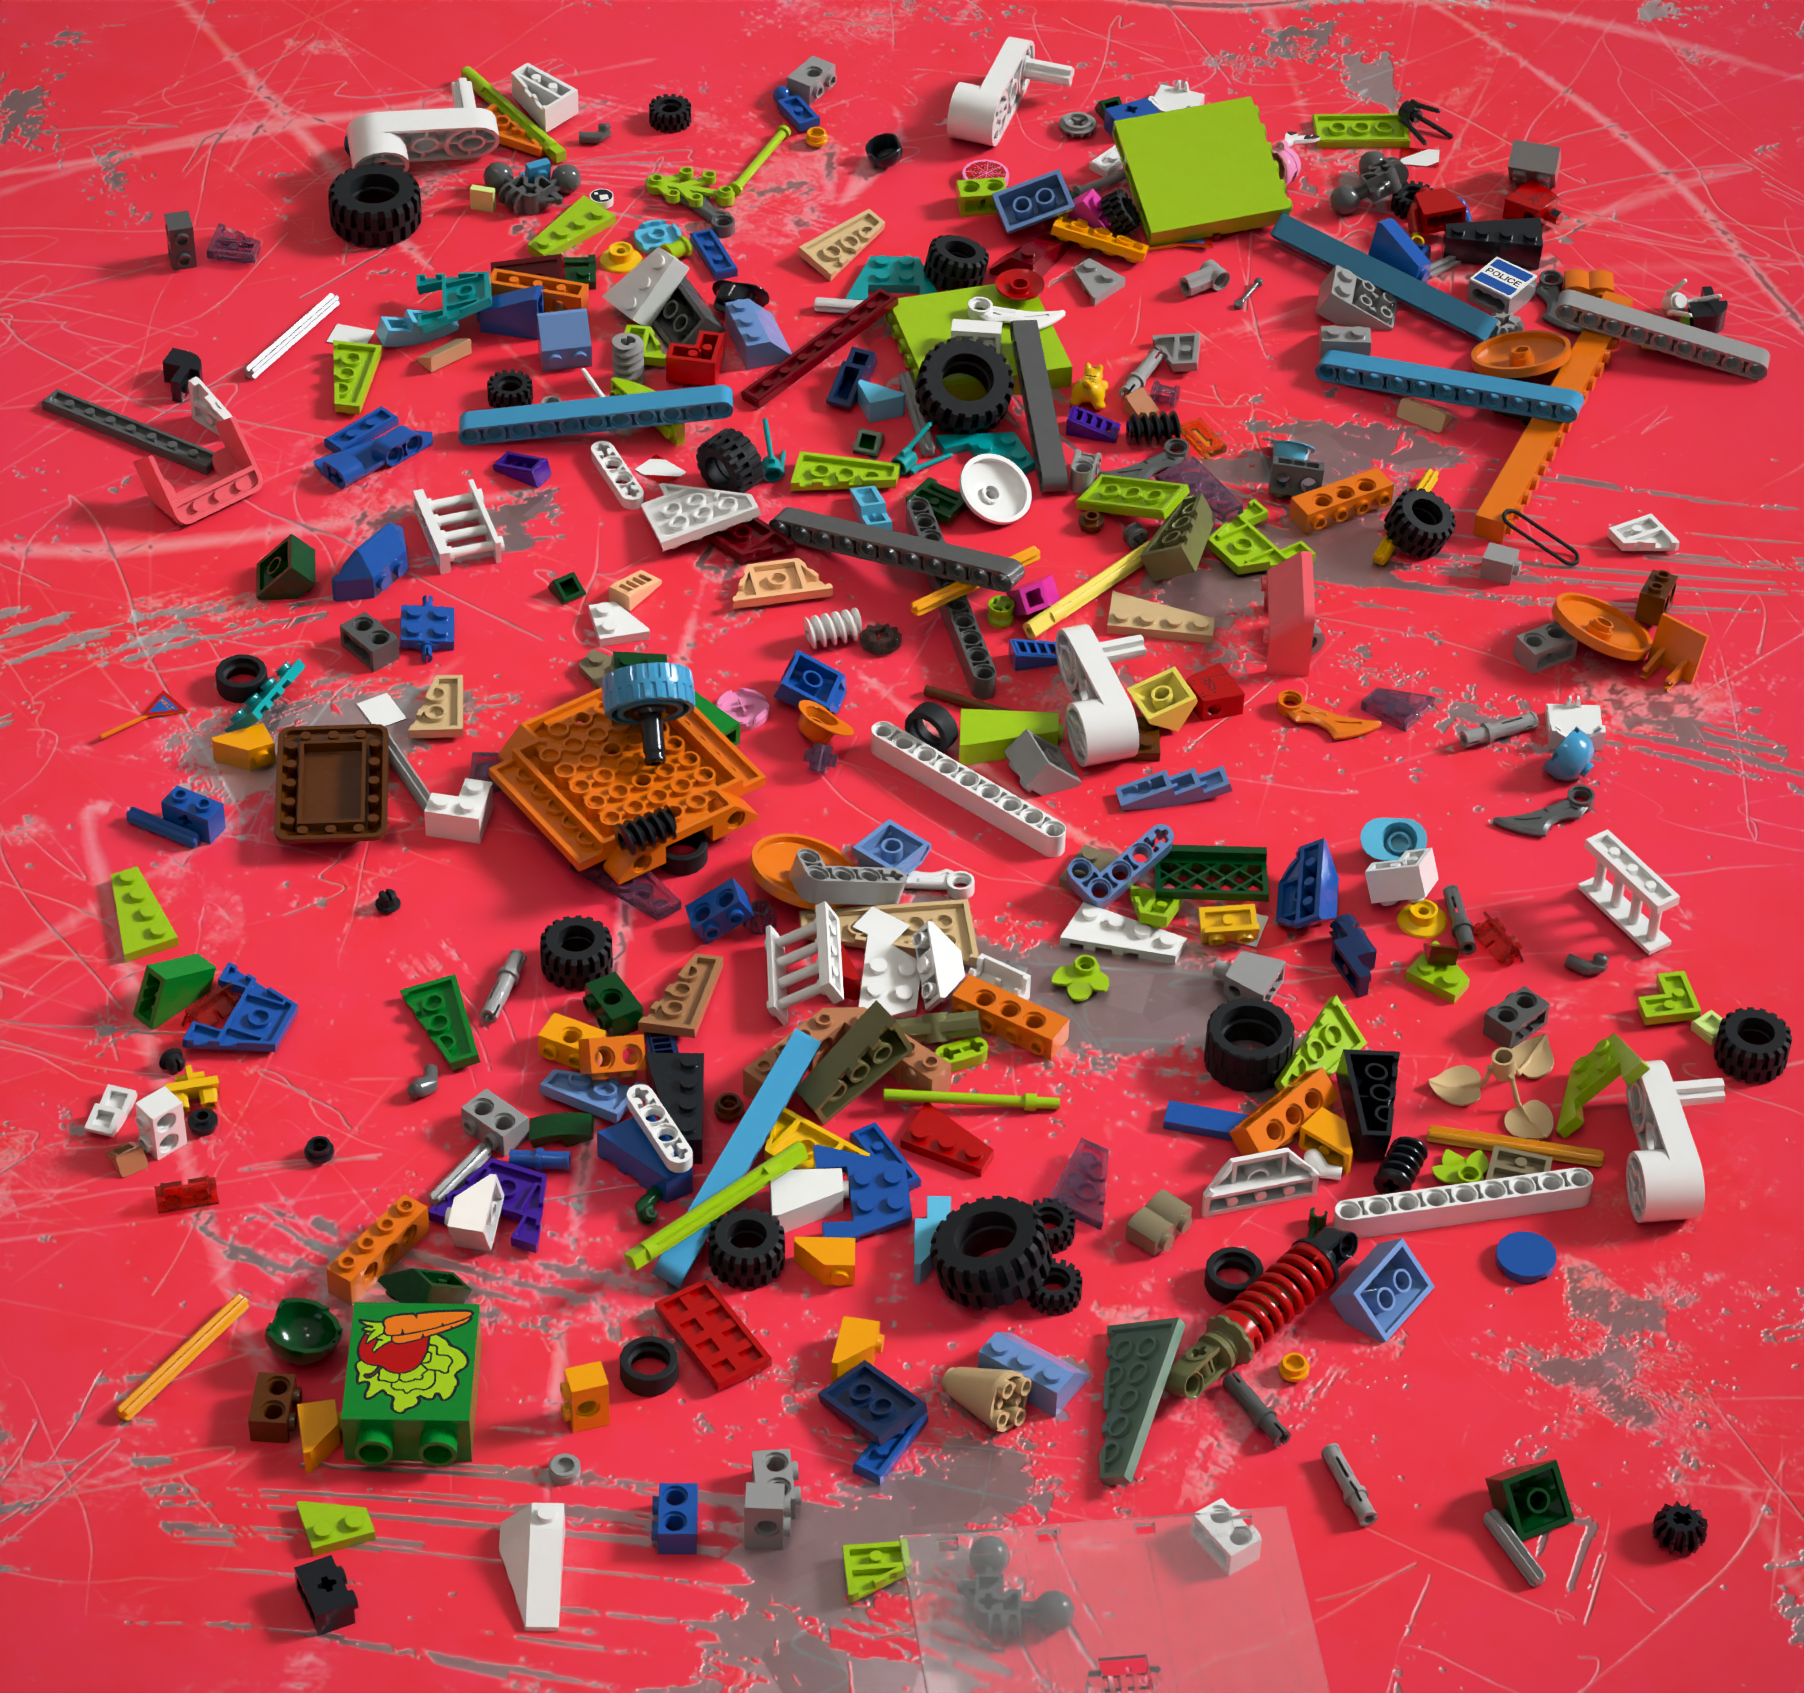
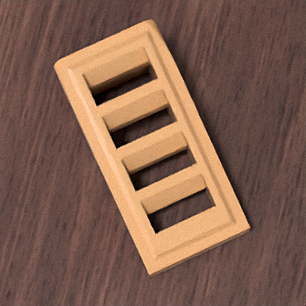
M640 570L612 584L609 587V601H615L622 608L631 611L662 584V580Z

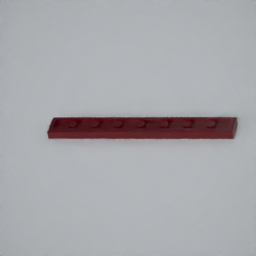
M878 289L741 392L742 399L760 409L899 304L898 297Z

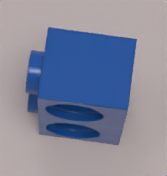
M733 878L685 906L692 930L706 944L754 917L747 892Z
M659 1483V1496H653L652 1515H658V1521H652L651 1531L652 1541H658V1554H697L698 1483Z

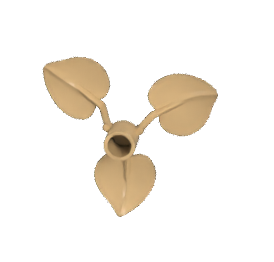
M1546 1034L1530 1038L1512 1049L1506 1047L1496 1049L1492 1053V1065L1486 1067L1487 1072L1482 1080L1476 1069L1466 1065L1451 1067L1438 1076L1429 1079L1431 1089L1441 1100L1454 1106H1468L1479 1101L1481 1098L1480 1088L1486 1086L1491 1074H1493L1501 1082H1510L1517 1108L1508 1111L1504 1119L1505 1128L1510 1135L1518 1138L1542 1140L1547 1138L1553 1131V1115L1548 1106L1539 1100H1530L1522 1105L1515 1083V1075L1518 1077L1523 1074L1528 1079H1538L1546 1076L1553 1069L1554 1056Z

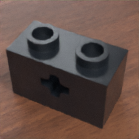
M332 1555L294 1567L296 1588L318 1636L356 1623L354 1609L359 1608L353 1589L347 1590L345 1571L342 1566H336Z

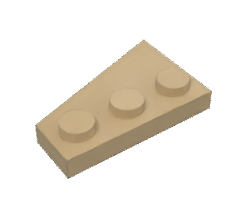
M463 675L435 676L425 696V702L416 714L414 724H411L408 729V739L463 737Z

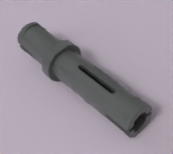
M1448 885L1443 889V895L1452 923L1451 933L1458 942L1460 952L1463 955H1470L1476 951L1473 937L1474 927L1472 922L1468 920L1458 886Z
M1237 1371L1232 1372V1375L1230 1373L1227 1374L1222 1381V1385L1252 1417L1254 1426L1258 1430H1263L1276 1447L1281 1446V1443L1283 1445L1286 1444L1291 1437V1433L1276 1418L1277 1413L1261 1401L1259 1396L1248 1386Z

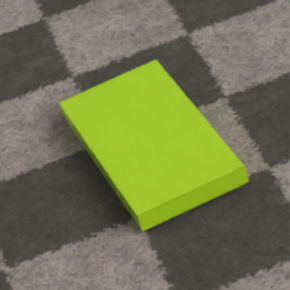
M1398 113L1312 114L1311 122L1314 135L1320 136V140L1315 142L1316 148L1410 147L1408 128L1399 122L1400 117Z
M1101 474L1077 499L1076 506L1079 510H1094L1103 513L1165 520L1190 493L1187 484Z

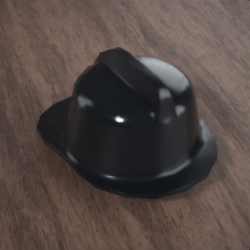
M717 280L712 286V290L716 295L714 309L724 314L725 303L738 299L749 298L761 307L769 303L770 297L768 292L757 285Z

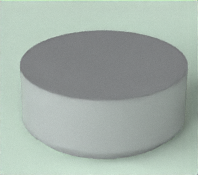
M563 1453L556 1455L549 1462V1476L554 1483L570 1485L580 1478L581 1465L576 1456Z

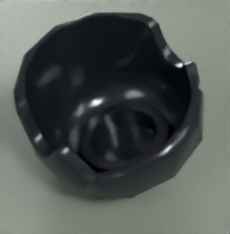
M891 133L876 135L865 146L868 159L875 167L879 168L894 166L900 161L903 153L902 145L897 136Z

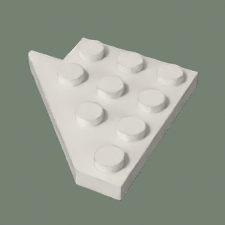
M667 483L659 484L663 496L641 504L643 513L663 551L675 549L687 542L702 539L706 535L717 531H724L731 526L742 522H749L753 518L761 516L759 507L751 494Z

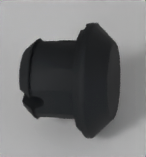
M386 889L385 892L384 890L379 892V898L375 903L379 911L392 913L400 908L401 902L394 890Z
M178 1048L166 1050L160 1057V1068L163 1070L168 1069L172 1074L178 1073V1070L182 1071L185 1067V1060L182 1059L181 1050Z

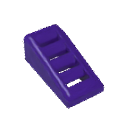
M1072 406L1067 418L1066 435L1115 443L1121 424L1083 408Z
M506 452L493 465L495 471L536 488H539L552 474L546 458Z

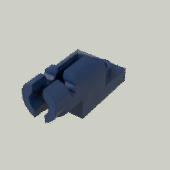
M1352 914L1341 915L1330 924L1333 930L1329 932L1333 937L1331 962L1356 997L1359 998L1368 995L1369 982H1371L1370 970L1375 968L1377 950L1366 936V932L1359 928L1360 924Z

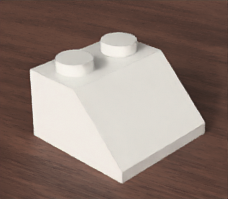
M489 1174L454 1197L452 1207L447 1208L444 1222L456 1246L488 1252L492 1251L505 1196L497 1175Z

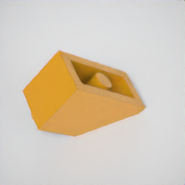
M264 723L211 738L213 759L216 762L250 771L276 763L275 744Z
M1321 1107L1301 1126L1299 1147L1305 1151L1317 1149L1328 1164L1343 1166L1342 1173L1348 1175L1351 1170L1353 1150L1346 1121Z
M794 1237V1262L823 1285L854 1286L855 1238Z
M843 1316L831 1362V1383L864 1360L874 1365L876 1353H882L885 1335L880 1334V1321Z
M335 1399L297 1404L306 1473L313 1472L340 1444L339 1430H342V1411L337 1412Z

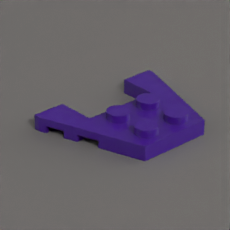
M491 1158L466 1178V1183L457 1191H450L445 1196V1201L439 1206L433 1205L428 1210L430 1221L445 1225V1213L448 1207H452L454 1197L489 1174H495L505 1195L500 1216L520 1222L511 1236V1246L537 1253L546 1194L547 1174Z

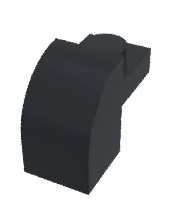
M1711 286L1702 287L1700 297L1715 295ZM1719 299L1706 302H1690L1687 310L1688 313L1692 314L1690 326L1715 334L1719 333L1725 323L1728 306L1727 300L1719 301Z
M172 348L162 362L164 382L171 383L172 401L182 403L186 396L190 394L188 381L196 376L203 382L202 364L196 354Z

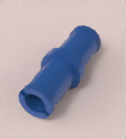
M537 1148L536 1151L510 1149L509 1163L524 1168H535L536 1171L542 1172L544 1169L570 1170L571 1152L545 1151L544 1148Z

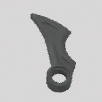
M680 195L678 204L693 210L709 221L711 228L718 237H728L734 234L735 219L731 216L730 212L722 211L712 206L710 196L703 195V205L695 208L689 206V202Z
M1556 270L1541 272L1536 295L1540 296L1547 305V311L1542 316V319L1561 329L1581 334L1584 328L1563 322L1555 315L1558 297L1563 287V275ZM1545 281H1554L1556 283H1547Z
M1169 439L1164 444V452L1132 466L1099 472L1098 477L1104 474L1149 480L1159 471L1177 469L1181 463L1186 462L1189 458V444L1184 439ZM1173 449H1179V450H1182L1183 452L1174 453V452H1171V450H1173Z
M1575 785L1568 790L1567 799L1531 813L1495 817L1493 823L1517 833L1546 837L1548 830L1555 823L1567 819L1580 820L1585 813L1591 811L1594 807L1595 793L1588 786ZM1581 796L1585 797L1587 801L1578 802L1574 798Z

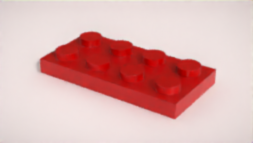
M708 1278L654 1302L655 1312L718 1392L772 1366L771 1356Z

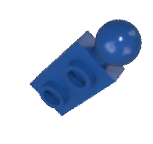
M786 86L775 88L773 99L777 103V108L799 132L820 126V117L798 94L791 96V91Z

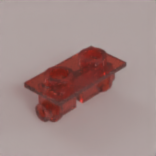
M1485 911L1483 914L1486 921L1474 925V937L1486 949L1493 943H1496L1488 950L1500 965L1508 967L1513 964L1516 957L1521 962H1524L1520 953L1523 947L1514 935L1509 937L1505 933L1506 928L1497 917L1492 919Z
M230 982L223 988L217 986L209 992L205 1000L202 1002L195 1001L185 1010L186 1015L181 1025L184 1027L188 1023L192 1024L195 1021L208 1026H214L219 1021L213 1014L214 1012L221 1019L230 1015L240 999L238 995H232L229 992L233 984Z
M205 1175V1177L187 1179V1185H182L181 1180L168 1183L161 1182L160 1186L154 1187L158 1214L219 1204L215 1177L209 1178L208 1175Z

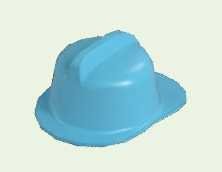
M1262 438L1264 441L1273 444V455L1308 460L1310 453L1316 451L1314 447L1301 442Z
M1376 818L1365 824L1361 830L1360 841L1364 851L1372 858L1391 861L1399 860L1406 850L1426 848L1427 835L1422 825L1413 819Z

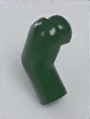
M652 1186L635 1203L637 1218L645 1225L653 1224L658 1217V1211H655L654 1205L663 1195L657 1187Z

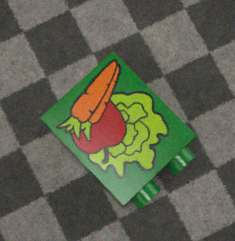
M354 1302L341 1415L345 1460H359L371 1466L383 1465L390 1460L423 1461L435 1467L447 1466L454 1461L472 1462L482 1352L480 1304Z

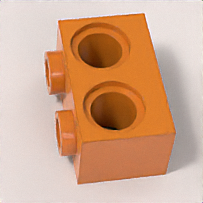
M644 1034L578 1039L581 1075L591 1074V1080L609 1078V1072H619V1077L636 1076V1070L646 1069ZM625 1049L630 1054V1060L627 1064L622 1058ZM597 1051H599L603 1057V1061L600 1066L597 1065V1063L595 1062V1054L597 1053Z

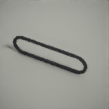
M1506 509L1503 512L1502 519L1504 523L1566 565L1573 566L1579 563V554L1573 547L1519 511ZM1514 513L1573 552L1576 560L1569 562L1511 524L1507 520L1506 514Z

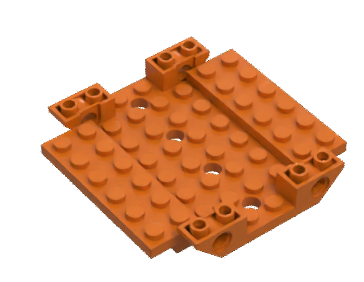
M602 687L520 723L498 753V759L501 763L489 768V777L579 872L607 859L603 869L618 885L665 864L666 846L702 830L714 841L759 820V815L739 797L766 785V776L696 706L686 716L663 722L664 756L666 757V762L659 766H647L644 763L645 755L643 753L641 725L622 724L609 720L604 713ZM665 805L670 807L674 816H678L675 817L677 825V838L675 840H672L666 834V843L662 844L656 838V847L652 848L648 842H645L646 851L642 852L638 846H635L636 854L633 856L627 849L621 850L616 842L613 828L617 823L623 824L627 819L633 821L634 817L638 815L643 817L644 813L649 811L653 813L654 809H663Z

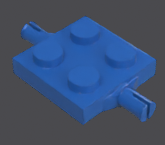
M427 595L422 597V606L401 605L400 648H414L422 651L421 660L425 663L426 655L428 656L427 663L432 661V651L454 650V607L433 606V597L429 595L428 602Z

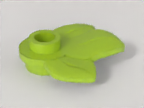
M1080 955L1072 965L1061 966L1052 976V984L1066 986L1069 998L1080 1002L1087 1000L1093 990L1096 992H1106L1109 988V978L1100 971V966L1093 956Z
M1446 1149L1443 1154L1442 1165L1432 1167V1172L1438 1180L1455 1185L1483 1181V1175L1488 1171L1489 1162L1481 1150L1473 1152L1466 1159Z

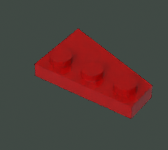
M924 1103L900 1141V1148L979 1177H982L994 1158V1149L929 1103Z

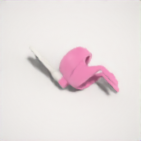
M1289 131L1286 132L1285 139L1277 142L1276 147L1272 148L1273 160H1277L1279 165V177L1284 179L1286 186L1298 177L1301 169L1298 154L1289 147L1294 144L1317 142L1320 140V136H1298L1297 132Z

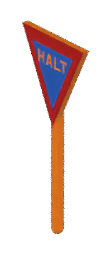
M1206 237L1150 246L1148 251L1179 246L1213 248V245Z
M163 690L143 715L100 734L99 738L104 739L149 717L188 713V711Z

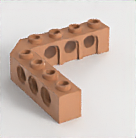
M822 1008L797 1028L822 1042L806 1073L817 1066L866 1012L867 1008ZM793 1032L743 1069L744 1095L752 1100L755 1098ZM905 1034L914 1050L889 1070L888 1073L894 1076L898 1083L901 1084L903 1082L913 1090L941 1092L950 1090L952 1064Z

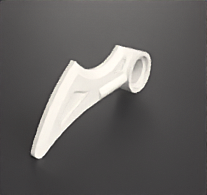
M985 297L970 299L967 311L969 318L972 320L1011 323V321L1037 320L1039 330L1056 323L1066 314L1064 310L1036 312L993 306L991 300ZM975 308H983L986 310H976Z
M944 869L928 873L913 870L907 875L908 879L904 888L947 890V894L951 898L961 900L973 896L975 880L972 874L965 871L954 872ZM959 883H963V884H966L967 886H966V887H963V888H958V887H955L954 885H955V884H959Z

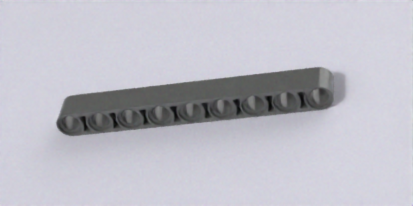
M1037 320L1011 321V342L1041 493L1066 492L1068 490V474Z

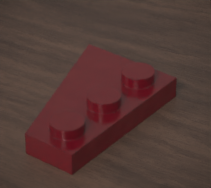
M562 254L490 262L491 273L494 268L566 280L564 256Z

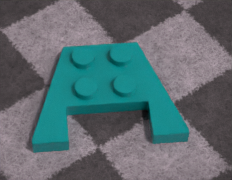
M879 255L870 256L846 299L865 300L868 298L869 292H876L878 289L888 293H919V295L936 293L937 290L934 284L926 278L925 272H923L924 266L919 257Z
M489 271L460 272L458 274L459 277H446L445 273H437L435 275L436 278H426L425 274L416 275V287L419 295L442 290L443 309L417 315L420 335L492 306Z
M1015 432L935 436V444L943 455L947 453L954 455L969 451L973 457L981 454H996L1015 463L1025 475L1035 470V460Z

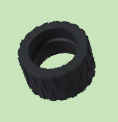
M1258 998L1233 999L1225 1004H1221L1211 1013L1207 1023L1204 1052L1207 1071L1210 1072L1214 1080L1220 1082L1219 1084L1236 1091L1252 1093L1276 1087L1274 1085L1275 1081L1293 1054L1294 1023L1291 1022L1290 1016L1281 1007ZM1251 1040L1262 1043L1267 1047L1249 1050L1237 1047L1232 1042Z

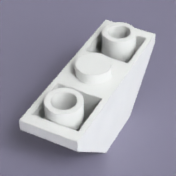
M927 921L913 934V945L916 951L917 970L920 975L921 994L924 999L925 1010L931 1011L965 977L961 950L933 922Z

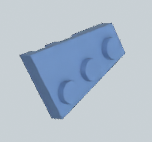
M554 1069L540 1083L539 1094L617 1124L629 1111L627 1091L632 1086L619 1084V1079L608 1078L607 1082L591 1080L589 1074L581 1075V1073ZM635 1082V1084H634V1085H638V1084L646 1085V1083H640V1082Z

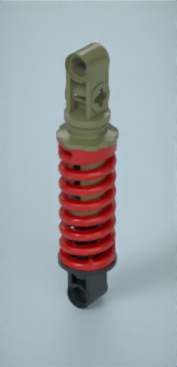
M1326 1226L1312 1240L1308 1238L1296 1240L1291 1248L1275 1264L1271 1265L1255 1282L1248 1285L1245 1291L1238 1294L1234 1301L1228 1303L1224 1310L1222 1309L1215 1316L1207 1320L1206 1333L1172 1365L1164 1390L1167 1393L1193 1400L1198 1398L1211 1383L1217 1381L1222 1373L1229 1371L1234 1365L1248 1364L1253 1359V1356L1263 1348L1264 1343L1270 1342L1274 1334L1280 1333L1284 1325L1290 1324L1295 1315L1301 1314L1305 1306L1313 1303L1315 1297L1320 1296L1325 1290L1337 1283L1339 1278L1338 1268L1349 1258L1353 1257L1357 1251L1358 1238L1356 1234Z

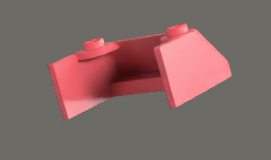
M235 416L214 423L225 445L224 448L216 451L212 458L217 474L178 493H175L172 484L163 478L153 455L133 462L150 500L177 524H191L261 489L263 476Z
M1300 551L1268 569L1266 575L1261 576V591H1265L1263 608L1269 609V626L1263 628V643L1268 644L1266 675L1309 676L1315 623L1312 551Z

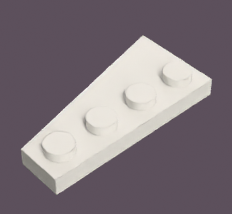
M1083 902L1060 936L1059 945L1070 947V943L1084 945L1083 949L1095 951L1096 947L1110 949L1112 954L1123 956L1126 953H1135L1140 959L1175 964L1186 947L1187 938L1159 928H1152L1148 924L1139 923V921Z

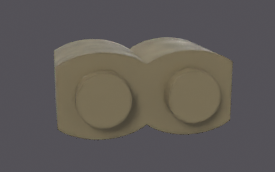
M1162 1189L1150 1199L1145 1207L1132 1216L1126 1226L1125 1238L1153 1256L1158 1255L1162 1250L1167 1251L1173 1244L1174 1238L1180 1233H1186L1193 1222L1191 1218L1192 1207Z

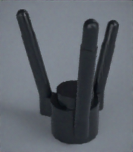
M1414 99L1405 101L1399 108V122L1404 124L1423 145H1427V141L1411 123L1416 124L1421 121L1450 139L1453 138V134L1423 117V112L1421 111L1423 109L1440 113V109L1418 103Z

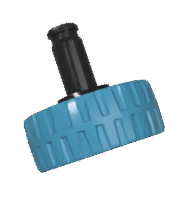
M665 662L635 664L613 670L606 674L602 680V700L606 717L617 723L641 725L643 753L645 755L644 763L647 766H659L666 762V757L664 756L663 722L686 716L695 708L693 675L686 666Z

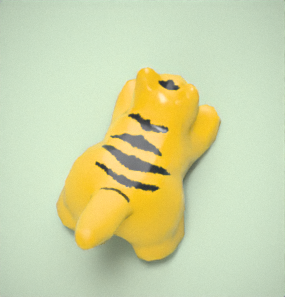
M1090 363L1085 364L1084 377L1079 378L1078 382L1073 386L1072 396L1069 400L1071 406L1079 407L1083 403H1089L1093 405L1095 410H1103L1106 407L1104 398L1105 392L1108 390V382L1102 380L1103 366L1101 364L1097 367H1093Z

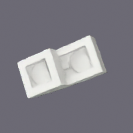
M108 1084L100 1104L95 1103L84 1127L85 1131L114 1137L134 1106L138 1097L136 1090Z

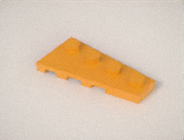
M1067 212L1059 215L1053 224L1051 235L1056 236L1058 240L1065 242L1074 241L1087 249H1100L1106 255H1119L1125 257L1129 262L1143 263L1149 246L1123 235H1118L1117 238L1113 237L1110 230L1106 228L1094 229L1089 227L1088 221L1078 218L1077 221L1069 219V213Z

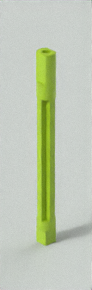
M466 66L461 70V78H466L467 81L472 82L473 91L490 105L492 103L496 104L499 113L502 115L507 114L512 121L520 125L526 131V136L530 140L535 139L539 142L543 152L556 164L566 160V150L499 93L470 66Z
M796 1141L624 1253L627 1266L638 1270L806 1161L808 1155L805 1145L800 1141Z

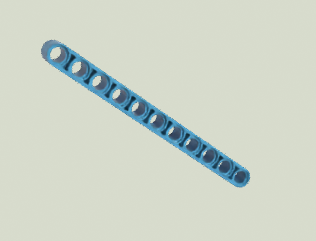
M1282 213L1270 233L1276 240L1332 268L1337 264L1344 269L1350 270L1354 275L1371 282L1375 287L1390 293L1399 301L1481 342L1490 337L1498 323V320L1491 315Z
M1338 350L1326 351L1315 369L1317 377L1329 383L1564 423L1574 422L1584 405L1582 394L1571 389Z
M712 385L467 411L459 416L458 439L465 445H479L724 419L733 413V391L726 385Z
M797 1028L794 1030L687 1212L746 1175L812 1063L822 1042ZM717 1218L664 1252L660 1256L652 1274L679 1288L707 1242L713 1222H717Z

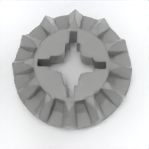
M1071 112L1060 118L1059 130L1063 131L1064 135H1071L1072 138L1075 136L1082 138L1084 135L1091 136V133L1096 131L1097 123L1095 118L1089 114Z
M1504 311L1501 314L1493 312L1491 315L1498 320L1491 333L1493 337L1524 330V323L1521 321V317L1513 316V312L1509 314L1504 313Z

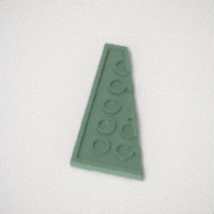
M1179 1317L1107 1326V1335L1110 1337V1346L1106 1347L1109 1368L1105 1372L1103 1410L1107 1415L1106 1422L1102 1423L1105 1445L1101 1448L1099 1477L1106 1485L1130 1484L1132 1482L1186 1326Z

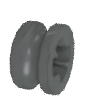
M1138 522L1128 525L1122 534L1123 540L1133 549L1144 544L1149 537L1147 530Z

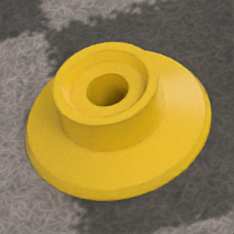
M627 242L611 244L609 249L604 251L599 259L603 269L617 274L629 273L643 261L641 254Z
M1427 899L1406 905L1397 915V923L1401 930L1415 938L1429 939L1437 937L1446 930L1448 925L1444 912L1434 902Z

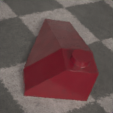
M1050 231L1002 256L990 268V274L999 276L1002 272L1010 269H1028L1043 277L1075 242L1058 240L1056 236L1051 235Z

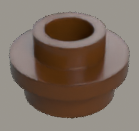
M1089 510L1079 516L1078 522L1082 531L1094 534L1103 527L1104 517L1097 511Z
M734 1093L720 1095L714 1104L715 1114L723 1120L737 1119L744 1111L743 1102Z

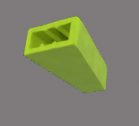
M961 709L959 763L965 766L1008 759L1004 751L1026 729L1058 747V740H1063L1064 724H1059V713Z

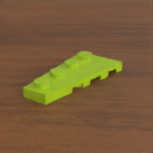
M333 340L335 412L360 414L382 356V345Z
M800 451L792 476L790 491L850 489L873 485L876 488H896L900 474V464Z
M138 866L111 874L125 963L178 946V936Z
M1337 995L1328 999L1274 1083L1278 1091H1281L1307 1070L1323 1067L1328 1077H1330L1338 1068L1343 1049L1360 1050L1367 1044Z

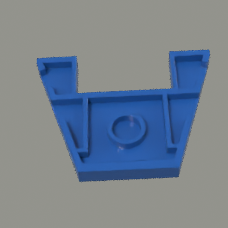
M228 962L218 979V988L241 994V998L222 1029L193 1021L182 1039L183 1047L276 1052L298 1014V1004L271 987L266 989L257 983L255 977L249 973L247 975L242 974L238 971L236 965Z
M813 1145L814 1169L842 1168V1173H847V1180L849 1181L852 1221L822 1223V1237L855 1238V1242H858L861 1237L875 1233L878 1235L911 1223L912 1211L906 1164L821 1145Z

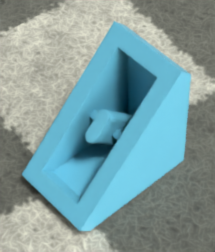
M864 380L858 381L857 402L869 423L900 417L905 414L906 393Z

